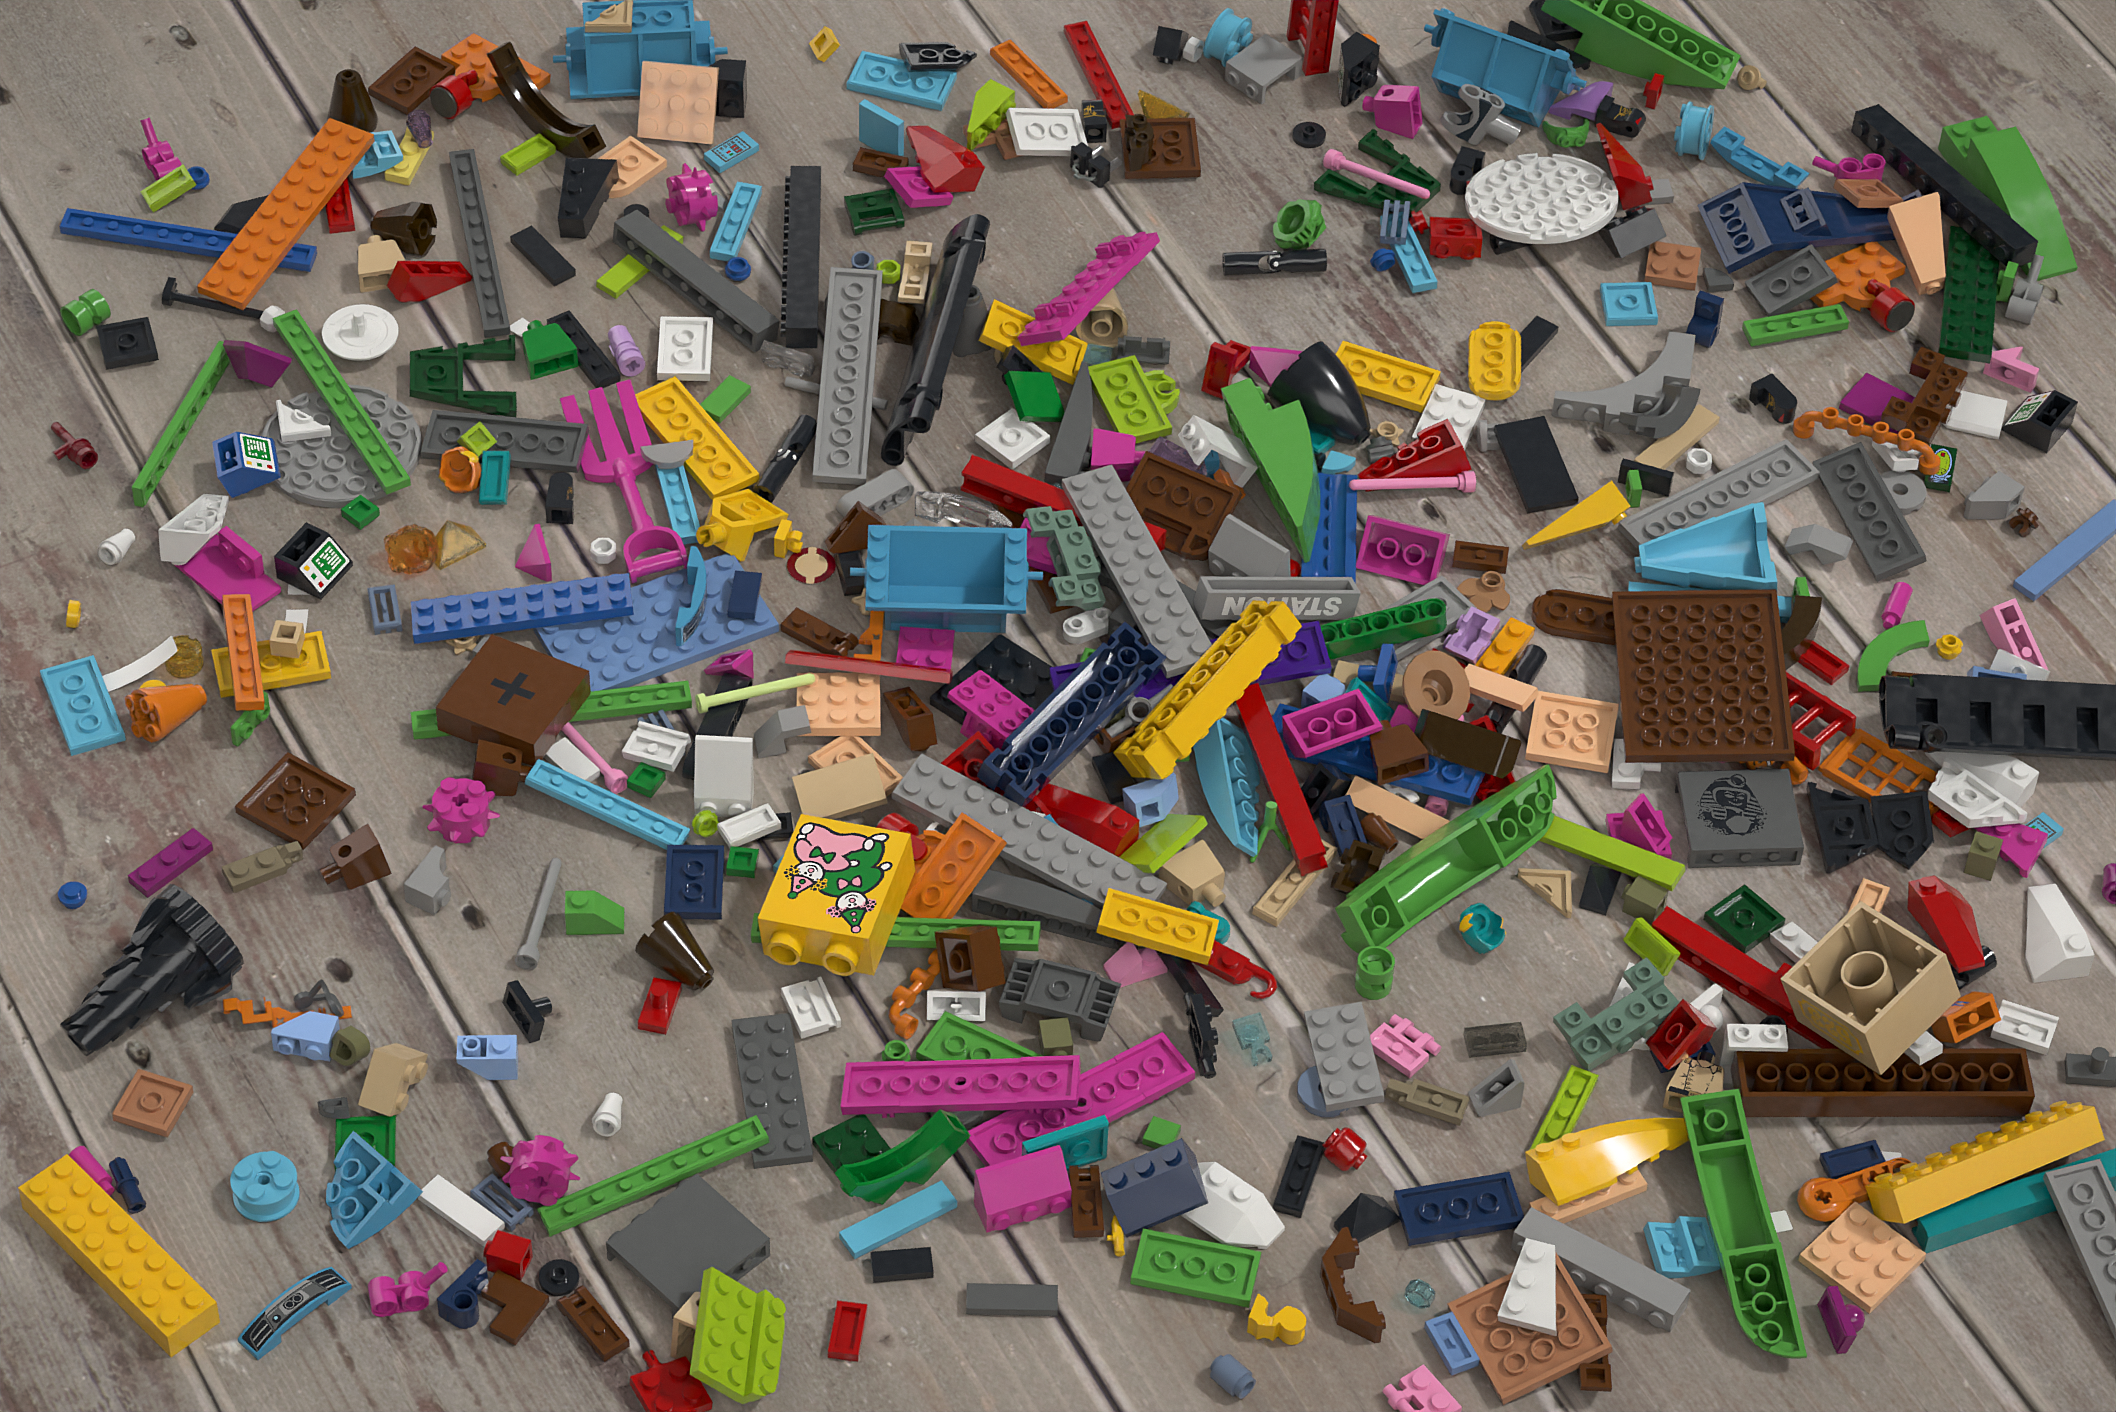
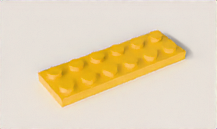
M676 376L635 394L642 418L663 443L693 440V455L684 461L683 466L712 501L713 498L737 492L758 482L760 478L758 471Z

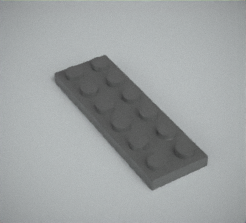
M432 410L421 448V456L424 459L441 460L442 454L446 450L461 447L457 440L481 421L497 441L487 451H509L511 453L510 467L578 473L589 433L588 424ZM482 455L478 457L479 463L482 464Z
M1862 442L1812 462L1813 466L1820 472L1819 479L1877 582L1927 561L1924 551Z
M790 1013L731 1020L746 1119L757 1115L769 1137L768 1144L751 1150L754 1169L813 1162V1151Z

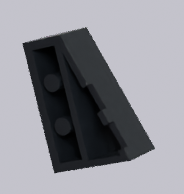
M566 158L558 212L561 238H587L599 216L600 208L604 202H607L610 190L619 180L616 159Z

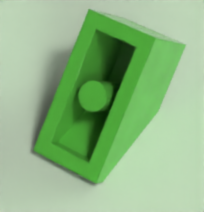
M595 890L565 891L566 935L624 934V907Z

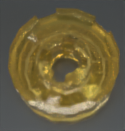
M189 635L173 637L177 652L164 662L167 672L173 677L184 679L197 675L204 665L201 643L196 638L190 639Z

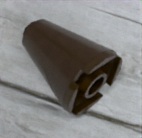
M351 69L340 71L335 78L327 121L331 118L371 133L377 127L378 116L361 75Z
M673 911L662 916L652 925L655 930L649 937L645 933L642 935L636 945V953L690 989H706L714 980L712 977L714 969L681 915Z

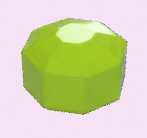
M883 260L877 264L876 270L883 271L882 284H894L900 280L901 265L895 260Z

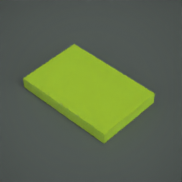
M1168 814L1164 820L1156 823L1119 858L1136 866L1143 873H1155L1204 829L1208 823L1205 817L1201 815Z

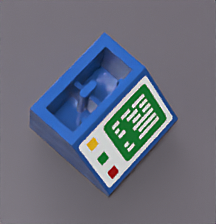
M234 432L212 442L217 477L231 498L281 478L275 442L272 438Z

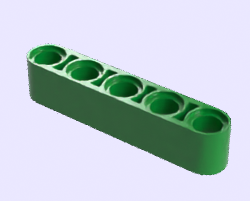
M1431 598L1323 624L1320 627L1329 659L1332 660L1381 648L1382 644L1394 645L1439 634L1447 626L1446 605L1440 599Z

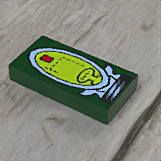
M1931 444L1934 453L1940 457V470L1934 475H1925L1924 485L1929 489L1950 492L1957 448Z

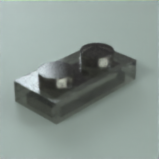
M1521 1022L1464 1028L1463 1036L1469 1058L1520 1053L1527 1050V1042Z

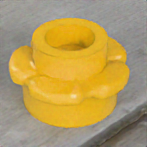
M1943 635L1942 638L1936 641L1937 652L1944 659H1955L1962 652L1961 647H1963V643L1954 635Z

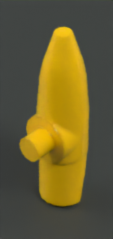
M1114 1215L1111 1222V1235H1107L1106 1239L1114 1245L1115 1255L1121 1257L1125 1255L1124 1234L1116 1215Z

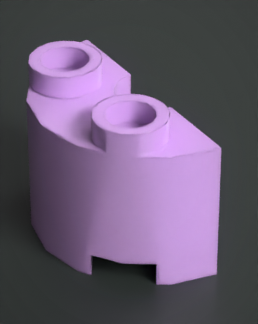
M1471 606L1466 615L1462 614L1456 625L1458 632L1453 635L1449 634L1445 639L1443 649L1470 663L1476 664L1492 643L1490 639L1494 631L1499 629L1500 619Z

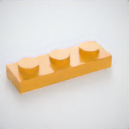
M1511 617L1475 666L1504 676L1534 636L1535 628Z

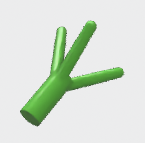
M1273 801L1266 803L1264 822L1258 828L1260 836L1258 838L1257 855L1268 831L1272 829L1286 850L1290 851L1285 836L1275 823L1277 803ZM1257 855L1250 857L1251 863L1255 862Z

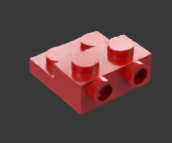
M1429 217L1430 255L1441 259L1448 258L1449 256L1460 257L1464 260L1481 258L1482 230L1472 219Z

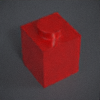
M497 1230L493 1240L487 1241L483 1252V1257L487 1261V1271L496 1273L497 1270H500L521 1281L533 1258L531 1240Z

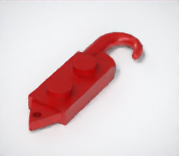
M1215 940L1208 965L1191 961L1233 985L1235 983H1246L1253 977L1262 980L1267 984V989L1263 992H1250V996L1257 999L1268 998L1277 989V981L1269 971L1250 962V959Z

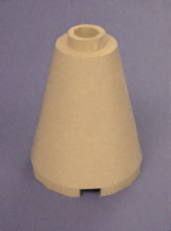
M1114 288L1076 326L1079 339L1087 342L1089 347L1093 349L1107 350L1114 348L1118 345V337L1123 338L1124 335L1127 336L1128 321Z

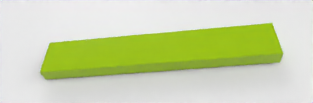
M1555 815L1550 828L1539 840L1635 878L1639 875L1669 891L1674 890L1686 871L1684 864Z

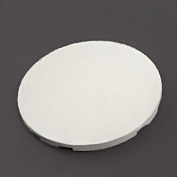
M1537 153L1517 155L1515 160L1505 162L1502 159L1496 161L1476 173L1466 187L1465 206L1472 221L1483 230L1497 237L1529 244H1554L1586 237L1609 223L1617 211L1618 190L1615 182L1607 177L1605 171L1585 160L1560 154H1553L1552 157H1538Z

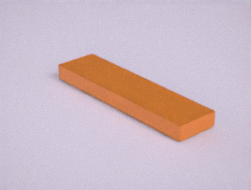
M1011 39L990 48V56L1044 109H1054L1068 102V95Z

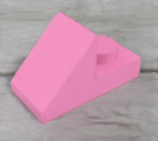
M2015 347L1992 352L1990 364L1985 363L1983 374L2031 393L2036 385L2039 368L2020 361L2023 347Z
M1126 942L1103 964V969L1109 980L1121 983V987L1168 972V968L1155 950L1147 947L1137 950L1135 945Z

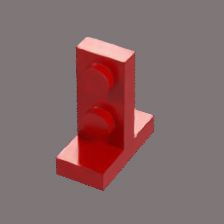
M1230 340L1226 345L1214 342L1210 346L1201 391L1223 399L1221 388L1231 385L1232 378L1250 360L1251 347Z

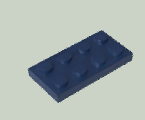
M1510 1172L1395 1190L1393 1196L1408 1246L1514 1229L1518 1227L1524 1218Z

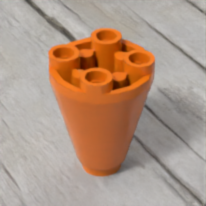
M199 684L139 688L133 690L130 695L125 697V705L130 711L133 721L131 724L133 734L137 738L143 737L151 743L163 739L201 710L202 706L207 703L206 693Z

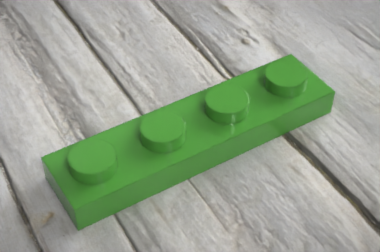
M1837 304L1743 321L1742 330L1750 346L1846 330L1849 326V320L1841 305Z

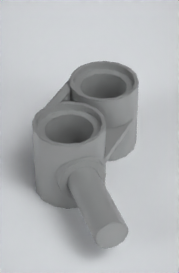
M2034 254L2027 279L2018 278L2007 307L2006 318L2031 324L2044 285L2037 282L2044 259L2043 256Z

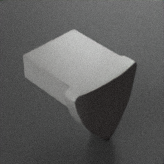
M1478 420L1476 439L1480 452L1501 450L1494 433V426L1504 423L1487 424V420Z

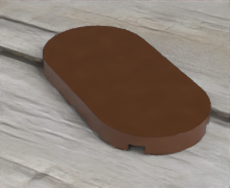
M1552 589L1546 591V594L1535 598L1532 604L1531 617L1534 624L1541 631L1559 637L1615 645L1612 598L1562 589Z

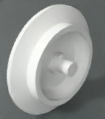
M365 304L352 305L336 311L326 320L322 328V339L326 348L338 357L354 361L369 360L383 355L394 346L399 334L398 324L389 312L380 307Z

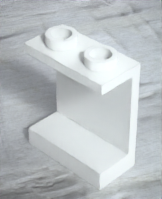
M1195 415L1182 427L1181 432L1178 434L1192 460L1197 465L1201 464L1211 450L1218 452L1219 459L1230 474L1232 481L1241 488L1258 469L1241 439Z
M1726 1025L1718 1064L1724 1068L1723 1090H1733L1730 1069L1735 1051H1788L1786 1025Z

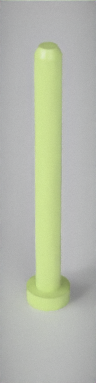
M808 673L707 697L704 693L696 694L695 702L698 712L700 714L706 713L709 707L813 684L815 676Z

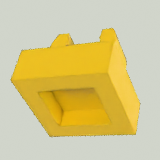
M781 519L774 537L775 557L785 559L788 549L795 553L801 551L803 542L800 541L803 533L796 530L792 531V521Z

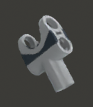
M1471 84L1462 85L1458 92L1460 98L1471 107V110L1466 113L1446 111L1440 118L1445 129L1473 145H1478L1486 133L1511 145L1515 142L1521 130L1520 124L1500 115L1505 103L1499 96Z

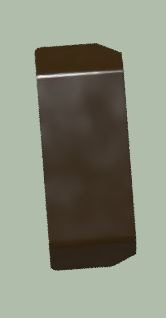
M1426 709L1421 710L1414 734L1427 749L1428 755L1502 779L1514 769L1522 744L1519 739Z

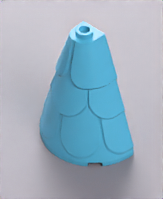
M1764 502L1746 505L1686 529L1680 528L1639 545V557H1634L1636 573H1641V577L1684 587L1693 585L1712 590L1777 589L1774 562H1771L1767 541V519Z

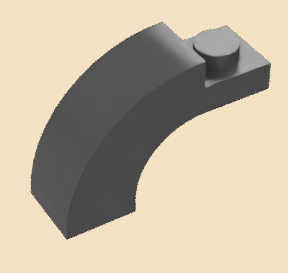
M1664 383L1661 397L1651 410L1645 413L1620 412L1619 422L1628 424L1629 430L1637 431L1636 434L1651 438L1669 436L1687 422L1696 407L1701 389L1681 384Z

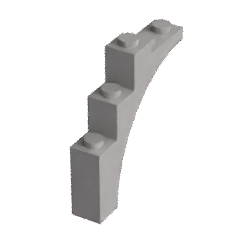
M1670 331L1666 346L1659 358L1646 371L1632 380L1596 391H1555L1552 416L1603 423V431L1629 435V425L1619 422L1620 412L1645 413L1651 410L1661 397L1664 383L1689 386L1695 335Z

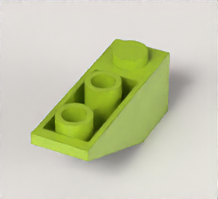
M990 79L976 92L967 130V149L972 151L978 144H982L986 137L993 130H996L1006 118L1007 110L1009 108H1016L1014 90Z

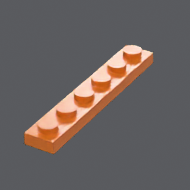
M250 594L222 595L236 711L264 710L265 701Z

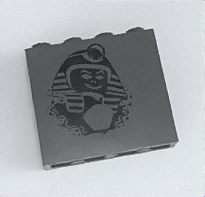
M1789 769L1678 772L1675 793L1680 795L1689 846L1687 856L1688 868L1801 864L1804 844Z

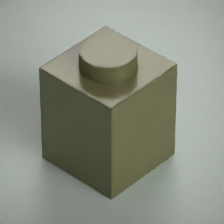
M1976 831L1968 853L1964 873L1991 881L2003 839Z
M1638 875L1633 884L1628 883L1623 890L1621 899L1624 900L1622 912L1634 918L1642 917L1651 925L1666 907L1669 890Z
M1068 1017L1039 1020L1038 1040L1041 1055H1073V1041Z

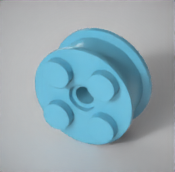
M1231 8L1225 9L1217 17L1208 33L1204 44V57L1208 59L1214 57L1220 60L1222 66L1226 68V62L1241 52L1244 47L1250 45L1253 39V34L1250 33L1252 20L1248 17L1242 19L1234 15V11Z
M1689 101L1687 104H1682L1681 126L1676 127L1674 141H1677L1675 152H1678V156H1683L1684 153L1698 155L1699 159L1703 160L1711 138L1714 106L1710 105L1708 108L1693 106V102Z
M275 1151L251 1154L242 1159L231 1173L230 1183L233 1191L234 1205L237 1211L247 1219L257 1222L275 1221L289 1214L298 1203L300 1191L297 1183V1171L294 1164L284 1155Z

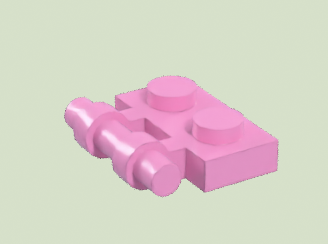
M1394 1014L1389 1021V1024L1394 1026V1028L1384 1022L1370 1035L1373 1051L1408 1078H1411L1428 1062L1429 1054L1425 1051H1429L1436 1056L1440 1052L1441 1046L1434 1042V1037L1427 1032L1423 1034L1413 1027V1022L1407 1018L1402 1019ZM1406 1036H1408L1410 1039H1412V1040L1415 1041V1042H1414V1043L1411 1042L1409 1039L1406 1038Z
M1424 1364L1399 1380V1387L1403 1391H1397L1392 1384L1387 1385L1383 1389V1393L1388 1398V1404L1394 1410H1399L1400 1412H1461L1462 1406ZM1413 1401L1420 1410H1414L1409 1402Z

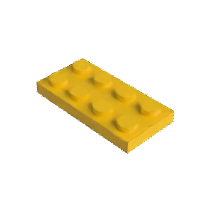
M994 299L990 305L978 341L1003 353L1007 347L1014 345L1040 370L1051 372L1052 376L1073 385L1088 343L1069 334L1064 340L1021 346L1018 336L1025 330V326L1033 322L1035 318Z
M1342 341L1336 352L1337 357L1351 374L1361 394L1423 413L1435 385L1440 380L1441 371L1346 341Z
M322 631L305 633L299 658L271 655L270 640L257 642L263 690L331 679ZM228 647L212 649L221 698L234 696Z
M1108 888L1096 933L1208 965L1219 920Z

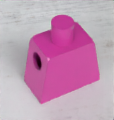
M1383 85L1375 97L1365 96L1363 100V110L1374 112L1375 124L1380 129L1414 139L1423 124L1418 86Z
M1094 428L1091 471L1112 465L1121 482L1130 481L1134 473V466L1138 467L1146 451L1135 450L1136 437L1133 435Z

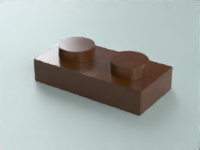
M860 147L853 162V171L885 178L884 176L888 168L908 167L909 158Z
M1456 540L1452 567L1486 572L1495 571L1506 574L1509 547Z

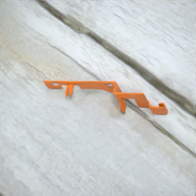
M870 611L869 627L859 639V644H872V655L854 654L855 658L881 660L884 611ZM873 634H874L875 636L880 635V636H879V640L874 639Z
M264 997L266 1013L254 1015L252 1000L240 1001L238 998L223 999L224 1014L238 1010L242 1014L243 1024L272 1021V1027L275 1028L283 1024H277V1019H283L285 1023L309 1012L291 1013L280 1007L272 1008L271 1001H266ZM342 1006L344 1015L338 1017V1019L352 1018L351 1006ZM323 1007V1014H326V1009Z

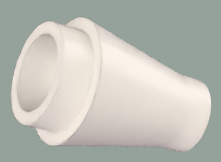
M123 529L116 535L102 541L98 549L100 559L108 565L120 563L131 544L135 541L134 533L129 529Z
M608 1093L592 1118L594 1130L602 1136H612L621 1128V1105L623 1099L617 1093Z

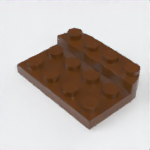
M1148 451L1143 455L1126 488L1142 520L1167 530L1164 550L1188 560L1205 561L1209 558L1208 550L1227 515L1233 514L1242 497L1241 491Z

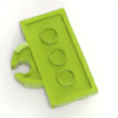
M1135 355L1088 366L1091 386L1115 432L1135 436V444L1172 435V425L1166 415L1177 407L1180 389H1175L1176 381L1165 375L1164 370H1153L1144 373ZM1165 390H1167V391H1172V392L1167 393V394L1161 393V391H1165Z

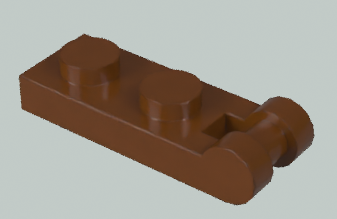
M797 607L780 624L781 632L822 654L847 657L848 651L853 650L859 644L858 638L853 633H844Z
M1071 1165L1068 1168V1174L1072 1190L1074 1238L1104 1237L1099 1165H1089V1168H1078V1165Z
M582 1285L576 1288L574 1294L569 1297L563 1296L556 1300L560 1312L568 1317L604 1362L630 1347L627 1336L585 1286Z

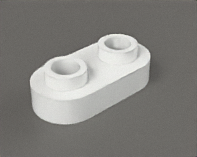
M1102 607L1068 618L1063 623L1064 639L1072 644H1081L1107 634L1109 616L1112 614V611Z

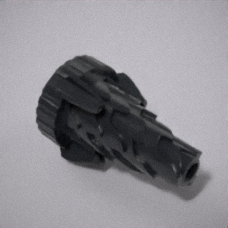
M170 884L154 897L142 912L130 943L121 950L123 955L102 973L105 978L86 995L82 1004L60 1023V1027L79 1050L88 1056L94 1051L100 1050L110 1041L114 1042L129 1029L134 1030L138 1028L157 1010L160 1012L164 1011L180 995L184 998V1006L188 1010L225 995L232 989V977L242 969L244 964L243 956L222 926L197 900L179 886Z

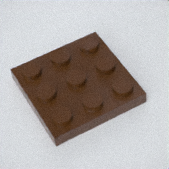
M1195 118L1147 119V122L1153 128L1152 160H1148V162L1143 164L1142 169L1130 172L1128 152H1131V150L1126 149L1124 139L1125 119H1120L1119 128L1125 179L1201 177Z
M287 752L235 805L236 814L289 843L298 841L302 850H304L356 796V791L354 787Z

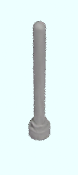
M553 858L550 861L526 944L517 951L515 963L522 969L533 970L538 965L540 953L537 945L562 862L559 858Z

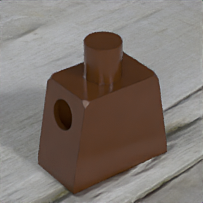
M1388 720L1379 721L1383 730L1369 735L1370 755L1378 785L1429 771L1428 751L1410 727L1406 724L1392 727Z
M478 740L472 780L481 781L485 785L486 792L493 791L495 796H515L518 782L525 783L526 777L533 767L521 765L523 752L520 749Z
M369 824L362 826L331 846L329 851L334 862L319 870L327 885L342 878L347 888L351 890L392 874L380 843Z

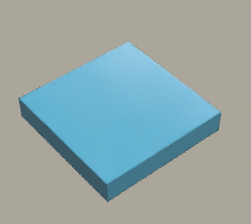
M864 99L859 103V141L876 151L904 157V121Z
M1651 282L1600 283L1599 290L1606 326L1658 324V314Z

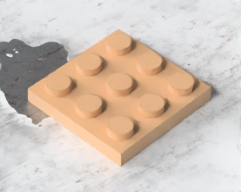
M643 61L637 137L713 144L719 68Z
M808 672L814 674L815 682L797 687V706L805 705L811 733L799 736H881L880 675ZM797 673V676L808 673Z
M1538 691L1539 695L1534 703L1525 760L1608 773L1619 704Z
M1854 1202L1799 1255L1798 1261L1831 1286H1838L1839 1291L1870 1314L1925 1260L1926 1253L1857 1202Z

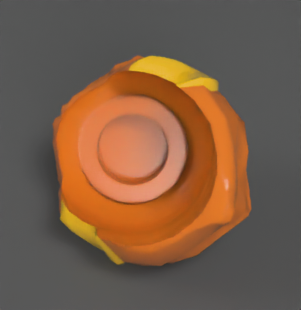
M463 446L446 450L441 457L438 478L445 484L447 490L454 493H466L479 487L481 466L478 456Z

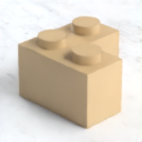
M398 1043L375 1048L358 1105L387 1116L400 1114L408 1104L409 1095L407 1091L409 1085L420 1082L426 1075L428 1069L426 1059L428 1054Z

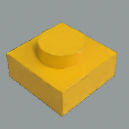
M826 26L809 42L817 59L825 62L840 46L833 31Z

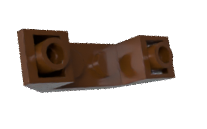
M1344 1227L1322 1257L1320 1278L1337 1325L1373 1343L1381 1342L1382 1330L1386 1329L1383 1312H1378L1374 1301L1354 1304L1351 1292H1346L1344 1287L1345 1276L1343 1270L1353 1269L1356 1256L1360 1254L1357 1239L1351 1237L1348 1227Z

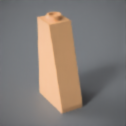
M1938 192L1889 206L1887 219L1918 295L1926 293L1931 295L1939 292L1944 287L1946 274L1940 196Z

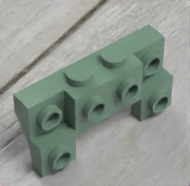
M1051 506L1026 509L1023 516L1028 518L1032 529L1030 533L1031 538L1050 537L1046 546L1058 577L1051 578L1048 584L1049 587H1053L1056 594V606H1077L1085 611L1102 608L1106 599L1098 581V576L1101 572L1100 562L1095 558L1091 538L1087 536L1084 526L1078 527L1073 511L1053 512Z
M1647 957L1623 972V978L1633 990L1626 997L1593 1018H1590L1577 1002L1553 1017V1023L1563 1034L1577 1061L1585 1070L1591 1071L1617 1053L1623 1054L1627 1052L1642 1037L1646 1039L1652 1036L1680 1003L1665 986V978Z

